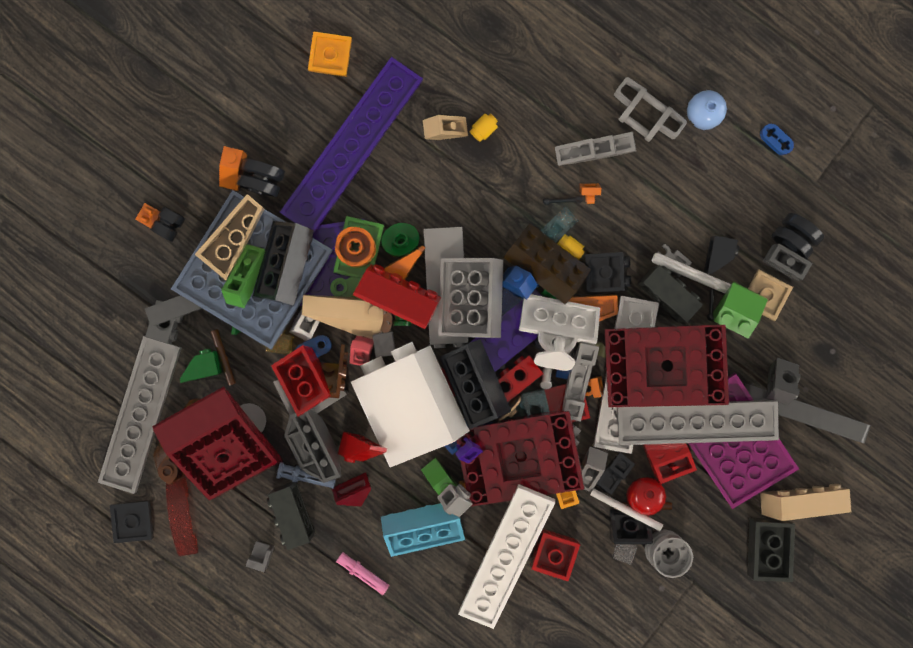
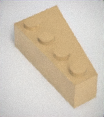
M247 194L195 255L227 281L248 243L264 208Z
M830 484L829 487L813 486L810 489L796 488L795 490L760 492L762 515L781 521L851 512L850 489L841 487V484Z

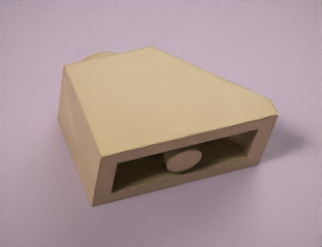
M437 115L423 120L425 139L443 140L468 136L466 117Z

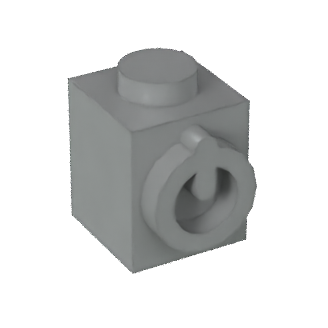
M449 484L437 497L446 513L449 515L454 514L458 517L473 504L469 499L471 494L460 484L457 486Z

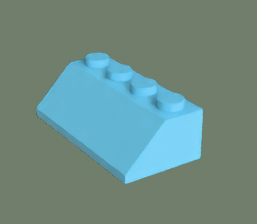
M441 503L409 509L400 513H391L381 517L383 537L391 557L465 540L461 518L454 514L449 515L446 513Z

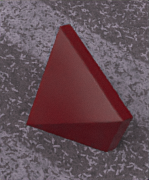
M365 472L335 486L332 489V493L337 505L361 507L372 488L368 475Z

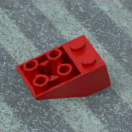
M686 443L643 444L654 476L660 484L697 471Z

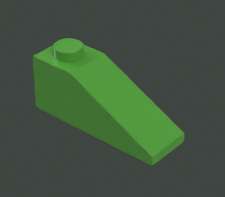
M246 244L221 290L226 304L245 308L253 293L265 249Z

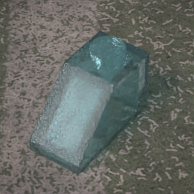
M565 206L541 232L556 243L579 220Z

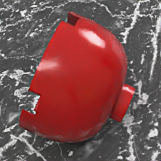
M643 477L632 482L627 490L626 497L628 505L633 510L650 516L663 508L666 501V492L662 484L656 479Z

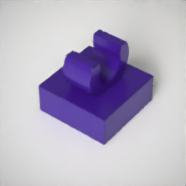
M465 437L464 441L466 444L464 446L457 444L456 448L458 451L455 454L459 460L469 464L483 450L478 444Z

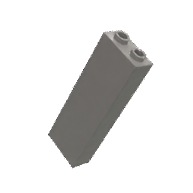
M462 227L424 229L427 290L435 291L438 296L440 294L441 258H464ZM438 304L434 316L429 322L430 345H434V348H446V344H453V347H462L465 343H469L468 337L438 336Z

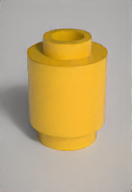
M484 113L472 125L470 133L479 142L486 140L498 128L496 125L498 121L492 114L487 115Z
M564 234L557 243L578 260L585 253L582 250L584 246L570 235Z

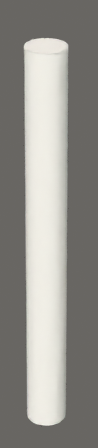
M593 488L591 496L661 531L663 524L636 512L629 506Z

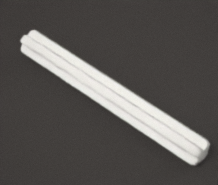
M655 253L653 255L652 262L661 267L665 266L673 272L722 293H726L731 285L662 254Z

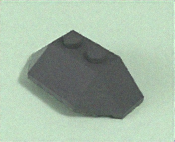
M311 409L300 416H297L295 412L290 414L284 436L301 470L318 478L323 483L341 477L338 449L323 418Z

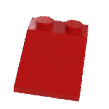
M302 345L271 365L297 416L304 414L331 396L321 363L312 347Z

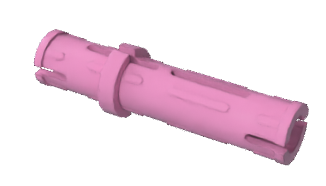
M344 552L338 557L336 563L346 568L349 574H354L381 595L386 592L389 584L364 568L361 562H356Z

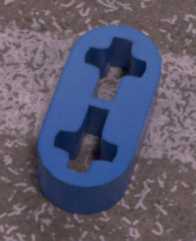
M768 124L761 129V139L777 154L786 155L793 150L794 143L792 139L775 124ZM772 129L773 136L767 137V130ZM786 142L787 149L781 150V143Z

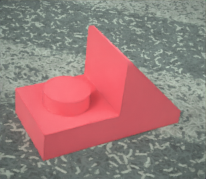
M356 336L355 340L352 341L350 349L351 364L361 366L370 361L374 346L373 339Z

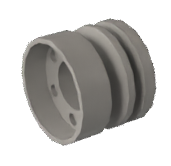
M663 529L652 534L653 544H645L644 549L650 564L660 574L669 578L681 577L687 573L693 562V553L689 544L671 530Z

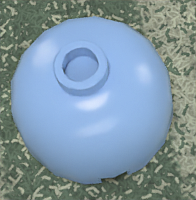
M712 90L701 91L694 95L687 107L689 121L691 120L696 128L702 130H709L718 126L725 118L727 112V105L723 96Z

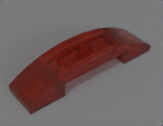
M182 478L171 485L166 483L169 523L178 556L199 553L196 534H193L187 497H189L186 478Z

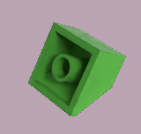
M733 281L713 312L714 322L720 325L726 324V328L749 338L760 321L768 299Z

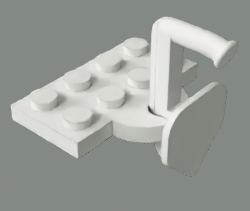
M532 294L527 300L523 298L519 331L538 334L539 343L545 350L544 352L537 353L534 358L536 365L544 367V374L540 383L541 388L549 389L552 387V369L568 371L574 367L575 359L567 353L572 351L577 342L596 345L600 317L599 307L573 302L564 304L558 299Z

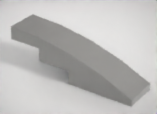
M633 132L597 139L591 138L555 147L558 166L637 151Z

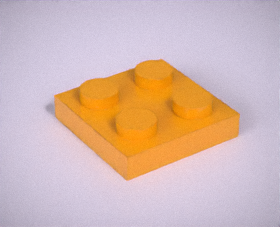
M313 32L308 71L347 77L352 37Z

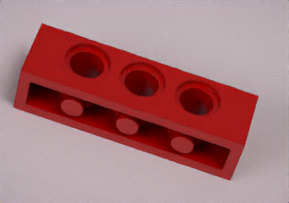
M521 356L514 362L515 367L511 370L507 367L499 374L501 377L498 379L499 383L505 382L509 386L508 392L504 393L507 402L544 374L530 356L526 358ZM519 370L523 373L522 381L515 379V371Z

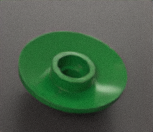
M398 223L390 226L384 232L381 242L383 249L388 254L401 257L406 256L417 248L420 237L414 226L407 223Z

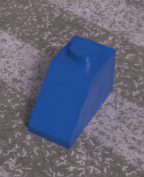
M518 266L507 268L503 274L502 287L526 300L538 285L530 272Z

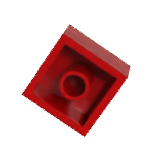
M542 529L530 562L531 570L569 581L579 551V541Z

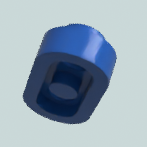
M320 335L296 347V349L302 345L312 347L318 358L331 350L332 342L327 336ZM320 341L325 344L323 349L318 347Z

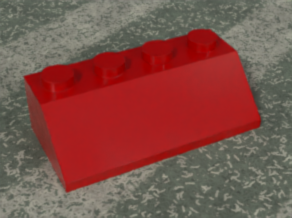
M372 264L366 269L353 293V296L424 329L433 318L442 298L433 290H425L416 282H408L402 279V276L399 274L389 273L382 266Z

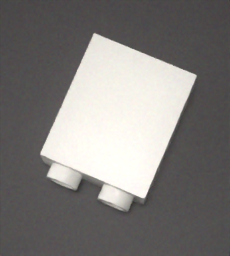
M413 342L391 351L395 360L393 363L385 365L382 356L361 365L364 376L351 382L378 443L387 448V452L383 454L389 467L453 443L469 432V428L431 346L416 351Z

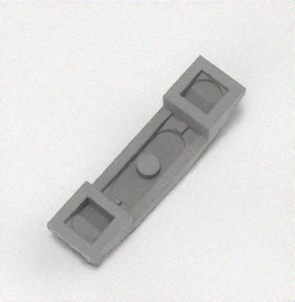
M580 342L575 353V365L570 370L562 407V411H570L571 420L581 422L585 406L584 398L592 366H595L599 346Z

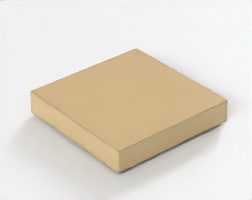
M759 269L748 289L768 299L762 315L776 321L793 287Z

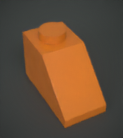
M224 146L219 165L220 187L239 191L240 186H237L236 183L238 176L243 174L241 169L243 159L247 158V154L243 150Z

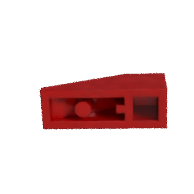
M343 432L338 454L344 457V461L355 463V460L365 461L387 452V448L360 434Z

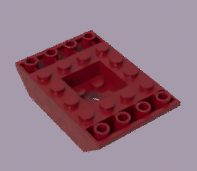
M726 324L605 329L608 407L729 405ZM665 360H670L673 363L671 371L663 369L662 363Z
M224 386L152 426L165 454L208 500L218 498L283 461L281 456ZM221 454H227V456L223 458L218 457Z
M550 411L487 422L472 429L469 428V432L456 440L457 444L464 446L466 444L464 438L466 437L472 440L473 443L478 444L483 450L469 464L461 461L466 490L471 494L469 499L473 503L470 507L511 501L518 484L544 495L585 489L570 411ZM518 451L526 453L527 459L525 461H520L517 458Z

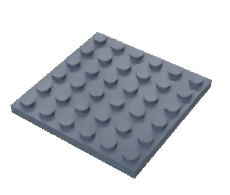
M232 190L171 290L272 350L302 302L303 295H306L333 250L313 238L294 306L254 297L253 293L245 308L226 304L221 291L226 280L199 259L195 253L244 198ZM264 209L247 244L265 249L273 221H285Z

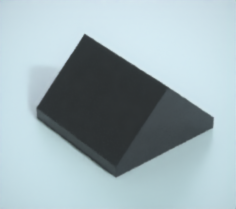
M610 510V540L613 544H653L650 526L620 510Z

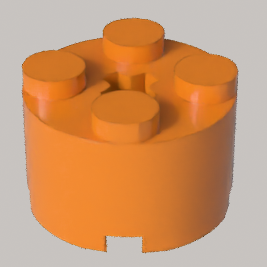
M348 227L339 233L335 243V252L338 258L346 265L363 267L374 258L376 243L372 235L365 229ZM353 243L360 244L358 247L359 251L351 250L353 249Z

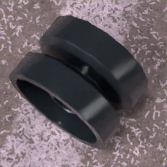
M244 158L241 169L252 174V176L239 175L236 185L256 194L277 198L280 187L269 181H283L285 171L260 161Z
M788 213L782 221L784 227H777L772 234V238L777 244L783 245L806 260L813 253L812 247L818 246L824 239L823 233L813 223L795 213Z

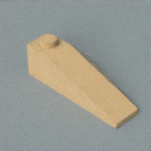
M303 295L302 315L357 336L373 337L374 334H379L383 322V309L358 297Z

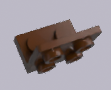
M341 344L339 364L320 362L331 394L329 398H339L340 391H344L345 379H342L346 378L347 365H343V363L347 364L348 352H344L345 344Z

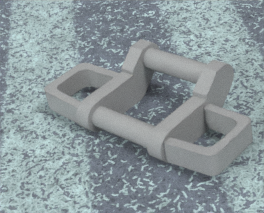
M629 77L624 79L614 93V96L627 106V109L618 120L622 123L625 122L643 135L647 142L651 141L658 130L671 139H675L687 124V121L674 111L673 108L665 106L649 94L646 88ZM624 85H628L638 92L632 102L621 93ZM641 98L663 113L650 131L629 116ZM669 115L680 124L676 132L663 125Z

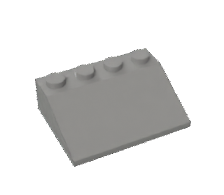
M441 258L439 296L442 298L439 302L438 336L501 338L503 260L495 258Z

